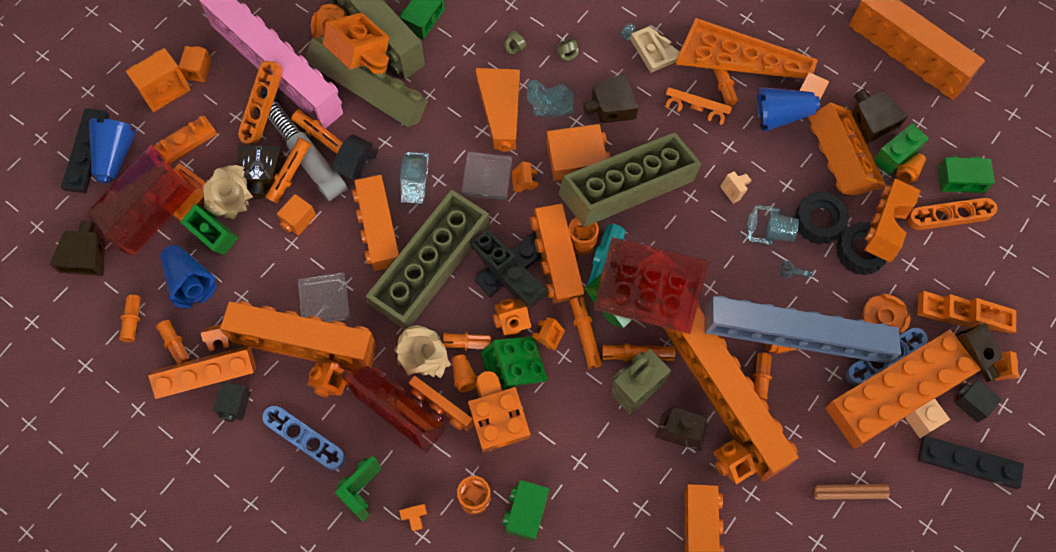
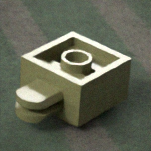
M651 349L645 354L640 352L631 361L633 364L627 370L623 367L613 377L615 380L612 382L613 386L610 394L630 415L665 385L671 372Z

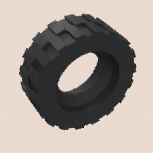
M817 191L816 193L809 194L802 200L796 210L794 223L798 233L804 239H808L811 243L828 244L838 239L848 225V208L844 205L843 200H840L835 194ZM816 208L828 210L833 218L832 224L826 228L815 226L810 218L811 212Z
M868 221L851 224L848 229H845L836 245L837 257H839L840 263L847 270H851L855 274H873L877 270L879 271L887 262L876 255L870 258H861L853 250L854 241L859 238H865L870 227H873Z

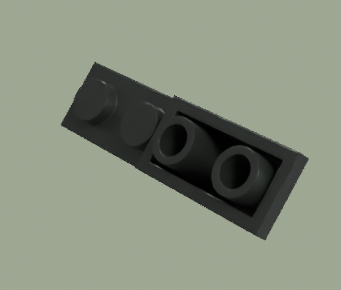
M488 229L469 242L477 255L516 299L520 298L530 309L549 295L548 290L517 261L516 255Z

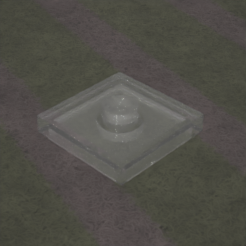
M468 152L462 196L507 200L512 157Z
M344 272L298 279L301 317L316 316L321 318L323 322L350 319L346 275Z

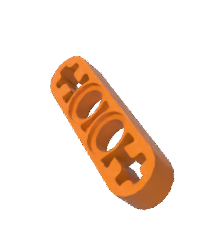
M264 61L259 67L238 132L240 140L245 144H255L262 137L283 73L282 67L278 62ZM263 86L267 89V96L264 99L260 94ZM256 107L260 110V117L258 119L253 114Z
M989 198L922 206L911 211L908 215L907 223L912 229L925 230L990 220L997 213L998 208L997 204ZM983 206L984 209H989V212L987 213L986 210L979 209ZM958 208L966 209L969 216L962 217L959 215ZM936 211L944 212L947 216V219H938L936 216ZM916 215H918L919 218L925 219L922 222H920V220L915 219Z

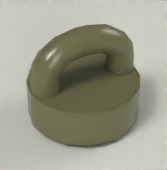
M513 30L506 36L507 39L505 40L504 47L508 54L513 55L526 48L524 38L517 31Z
M575 38L563 40L556 45L557 52L563 61L573 60L579 54ZM574 50V52L571 55L565 56L566 53H569Z

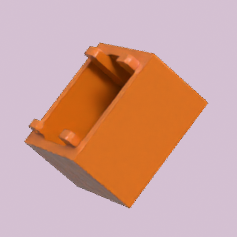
M165 48L158 50L152 56L126 70L129 78L153 113L191 90L178 65Z

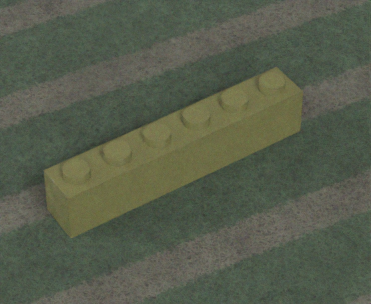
M324 35L311 39L305 57L309 65L405 126L410 127L420 122L428 100L422 97L419 91L406 87L401 80L390 77L386 72L374 74L365 65L350 70L323 45Z

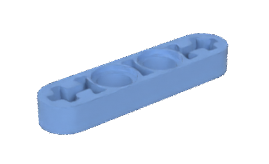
M912 328L901 334L899 337L902 356L897 357L889 364L883 363L881 369L874 368L869 360L861 359L846 371L847 382L856 387L924 346L928 341L926 333L920 328ZM917 336L919 338L918 342H914L910 346H907L906 343L912 337L914 338ZM866 368L867 372H865L860 378H855L853 376L855 372H860L861 370Z
M270 406L264 411L262 419L269 429L329 470H338L344 465L345 455L339 447L278 406ZM278 413V417L285 422L283 427L278 422L272 421L270 415ZM292 425H298L301 428L300 434L294 438L289 437L287 434L288 429ZM313 438L319 439L320 447L315 451H309L307 449L308 441ZM325 448L331 455L338 453L339 461L337 463L331 462L328 464L330 460L323 454Z

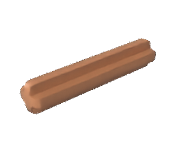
M887 484L816 485L813 488L814 498L817 500L886 499L890 496Z

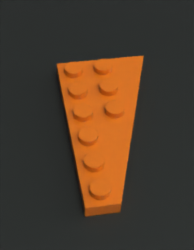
M695 18L675 65L806 79L809 72L814 73L818 59Z

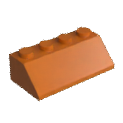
M830 102L816 111L815 115L809 116L810 128L818 137L820 142L818 144L819 148L828 159L827 166L837 179L836 186L841 193L855 196L886 186L851 110Z

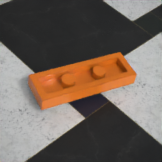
M416 376L410 380L409 386L412 390L410 393L421 402L426 400L431 404L430 409L439 416L445 414L450 418L449 423L456 429L461 430L463 428L468 432L474 425L473 418Z

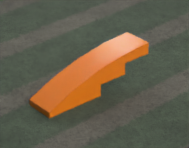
M926 291L918 293V316L970 328L986 323L990 331L1016 332V310L979 298L967 300L951 294L943 297Z

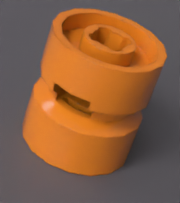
M576 217L572 219L569 224V233L575 254L584 256L594 251L599 231L597 222L583 227Z
M469 476L459 484L457 497L461 508L466 513L472 515L485 512L491 503V492L488 483L481 477Z

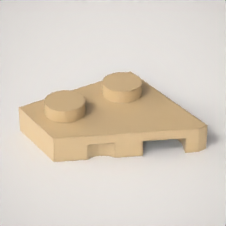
M650 26L631 33L629 38L650 73L677 61L680 51L670 45V40L660 36Z

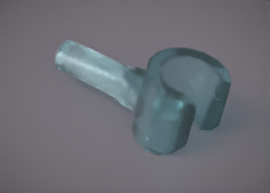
M631 23L627 24L623 28L621 36L626 40H630L631 33L637 31L636 27Z
M784 261L781 264V267L790 269V271H781L783 278H790L792 275L813 276V271L794 268L793 263L790 261Z

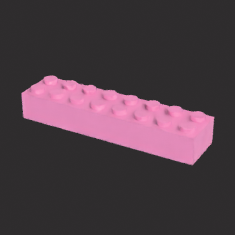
M199 0L211 26L258 70L264 61H275L281 65L283 73L278 88L309 117L320 121V125L326 129L343 114L342 101L338 97L337 93L339 91L332 82L327 83L320 71L316 68L312 69L302 55H296L291 45L286 41L283 43L278 34L272 28L268 29L258 15H252L245 3L242 2L240 4L237 0Z

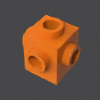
M520 298L505 299L500 304L494 305L496 314L492 315L496 328H501L504 336L508 334L515 335L521 330L531 328L527 306Z
M327 360L326 363L316 362L309 373L307 385L315 389V394L325 398L328 395L341 396L351 373L340 368L341 365L330 360Z
M734 439L713 452L717 461L715 467L722 476L726 475L736 485L757 472L752 459V453L745 445L741 446Z

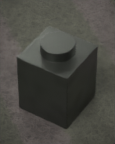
M977 380L971 385L966 383L957 392L960 397L955 401V404L979 423L992 413L1002 399Z
M221 382L213 411L220 416L219 419L234 422V419L243 420L251 392L246 386Z

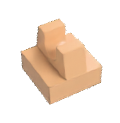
M734 171L726 176L720 187L734 204L741 200L748 189L745 185L749 184L752 180L747 174L738 176Z

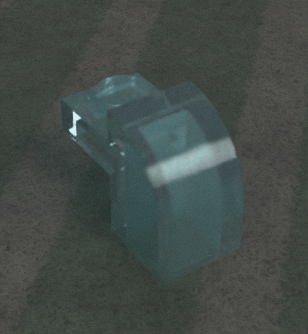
M536 79L528 82L527 99L533 105V114L540 117H562L574 113V93L566 86L560 84L547 89Z
M406 152L403 156L400 173L401 202L424 204L429 154Z

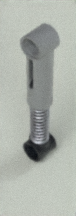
M266 87L260 90L263 99L267 96ZM275 95L268 119L287 142L286 145L290 151L295 146L298 137L312 144L301 161V165L316 183L324 198L330 202L348 190L345 182L336 171L332 170L306 134L300 132L290 117L285 114V111L280 106L277 95Z

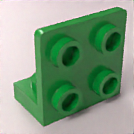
M533 337L494 340L480 352L486 372H494L498 376L503 391L514 386L542 383L548 379Z
M371 456L369 459L364 458L356 466L357 471L350 478L348 476L343 478L337 485L338 489L334 492L362 522L370 514L366 511L367 503L358 492L382 470L374 456Z

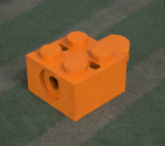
M361 12L326 22L323 45L350 70L364 65L374 74H382L387 70L389 57L386 55L390 37L365 14Z
M487 371L481 373L476 381L480 398L468 401V406L482 453L530 439L531 434L516 387L503 391L499 378L494 372Z

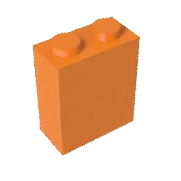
M600 124L547 131L546 143L553 181L562 180L564 175L610 158L609 151L605 152L604 145H607L605 132H601Z

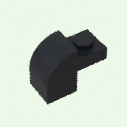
M352 134L341 145L334 160L332 170L351 179L360 177L366 160L376 159L379 150L372 147L373 143Z

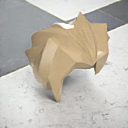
M228 165L217 168L214 171V175L204 184L203 188L204 207L208 213L217 217L223 216L234 220L238 212L247 211L246 206H249L248 200L253 196L246 186L247 180L244 177V167Z
M419 325L406 328L399 336L398 345L394 348V351L398 354L397 364L403 366L408 376L413 373H421L423 376L429 374L434 377L437 375L441 379L445 368L449 367L451 363L448 360L446 348L441 340H439L438 334Z

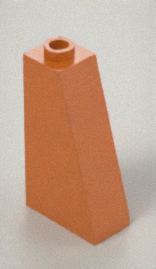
M476 68L477 86L493 147L503 152L516 150L520 70Z

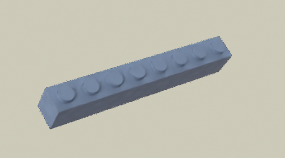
M713 296L705 306V334L887 364L901 355L899 328L888 326L885 323H868L861 319L851 320L845 319L842 316L821 315L819 312L798 311L796 308H780L772 304L762 305L751 303L749 300L728 299L725 296Z

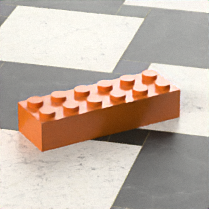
M861 0L849 24L854 31L863 35L872 44L884 50L890 57L898 60L907 69L916 73L925 82L930 83L941 91L943 95L948 96L952 100L969 84L985 62L983 58L900 0Z
M229 301L220 330L232 344L241 346L251 345V348L319 363H326L327 360L338 363L342 368L370 373L377 350V344L372 332L366 327L355 326V328H351L339 321L323 322L319 317H300L299 314L292 311L276 312L272 307H253L252 304L245 301H238V303Z
M950 329L836 398L825 409L850 445L855 449L901 421L918 408L964 382L981 369Z

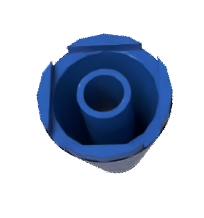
M768 87L757 88V91L760 93L757 94L758 118L763 119V124L760 125L761 132H767L815 115L816 110L820 109L819 96H815L814 92Z
M97 118L90 119L92 176L96 177V181L110 183L111 180H116L135 138L136 128L130 130L131 125L111 119H104V123L97 122Z
M171 245L161 252L160 260L169 297L175 306L179 308H192V304L198 301L202 304L213 295L217 286L214 275L182 247Z

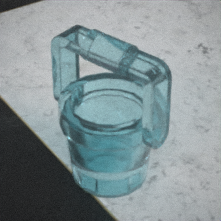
M757 204L753 207L752 215H749L746 227L749 229L748 239L752 242L773 245V240L794 242L798 232L799 219L780 214V208ZM758 209L771 211L765 239L752 237L754 230H756Z

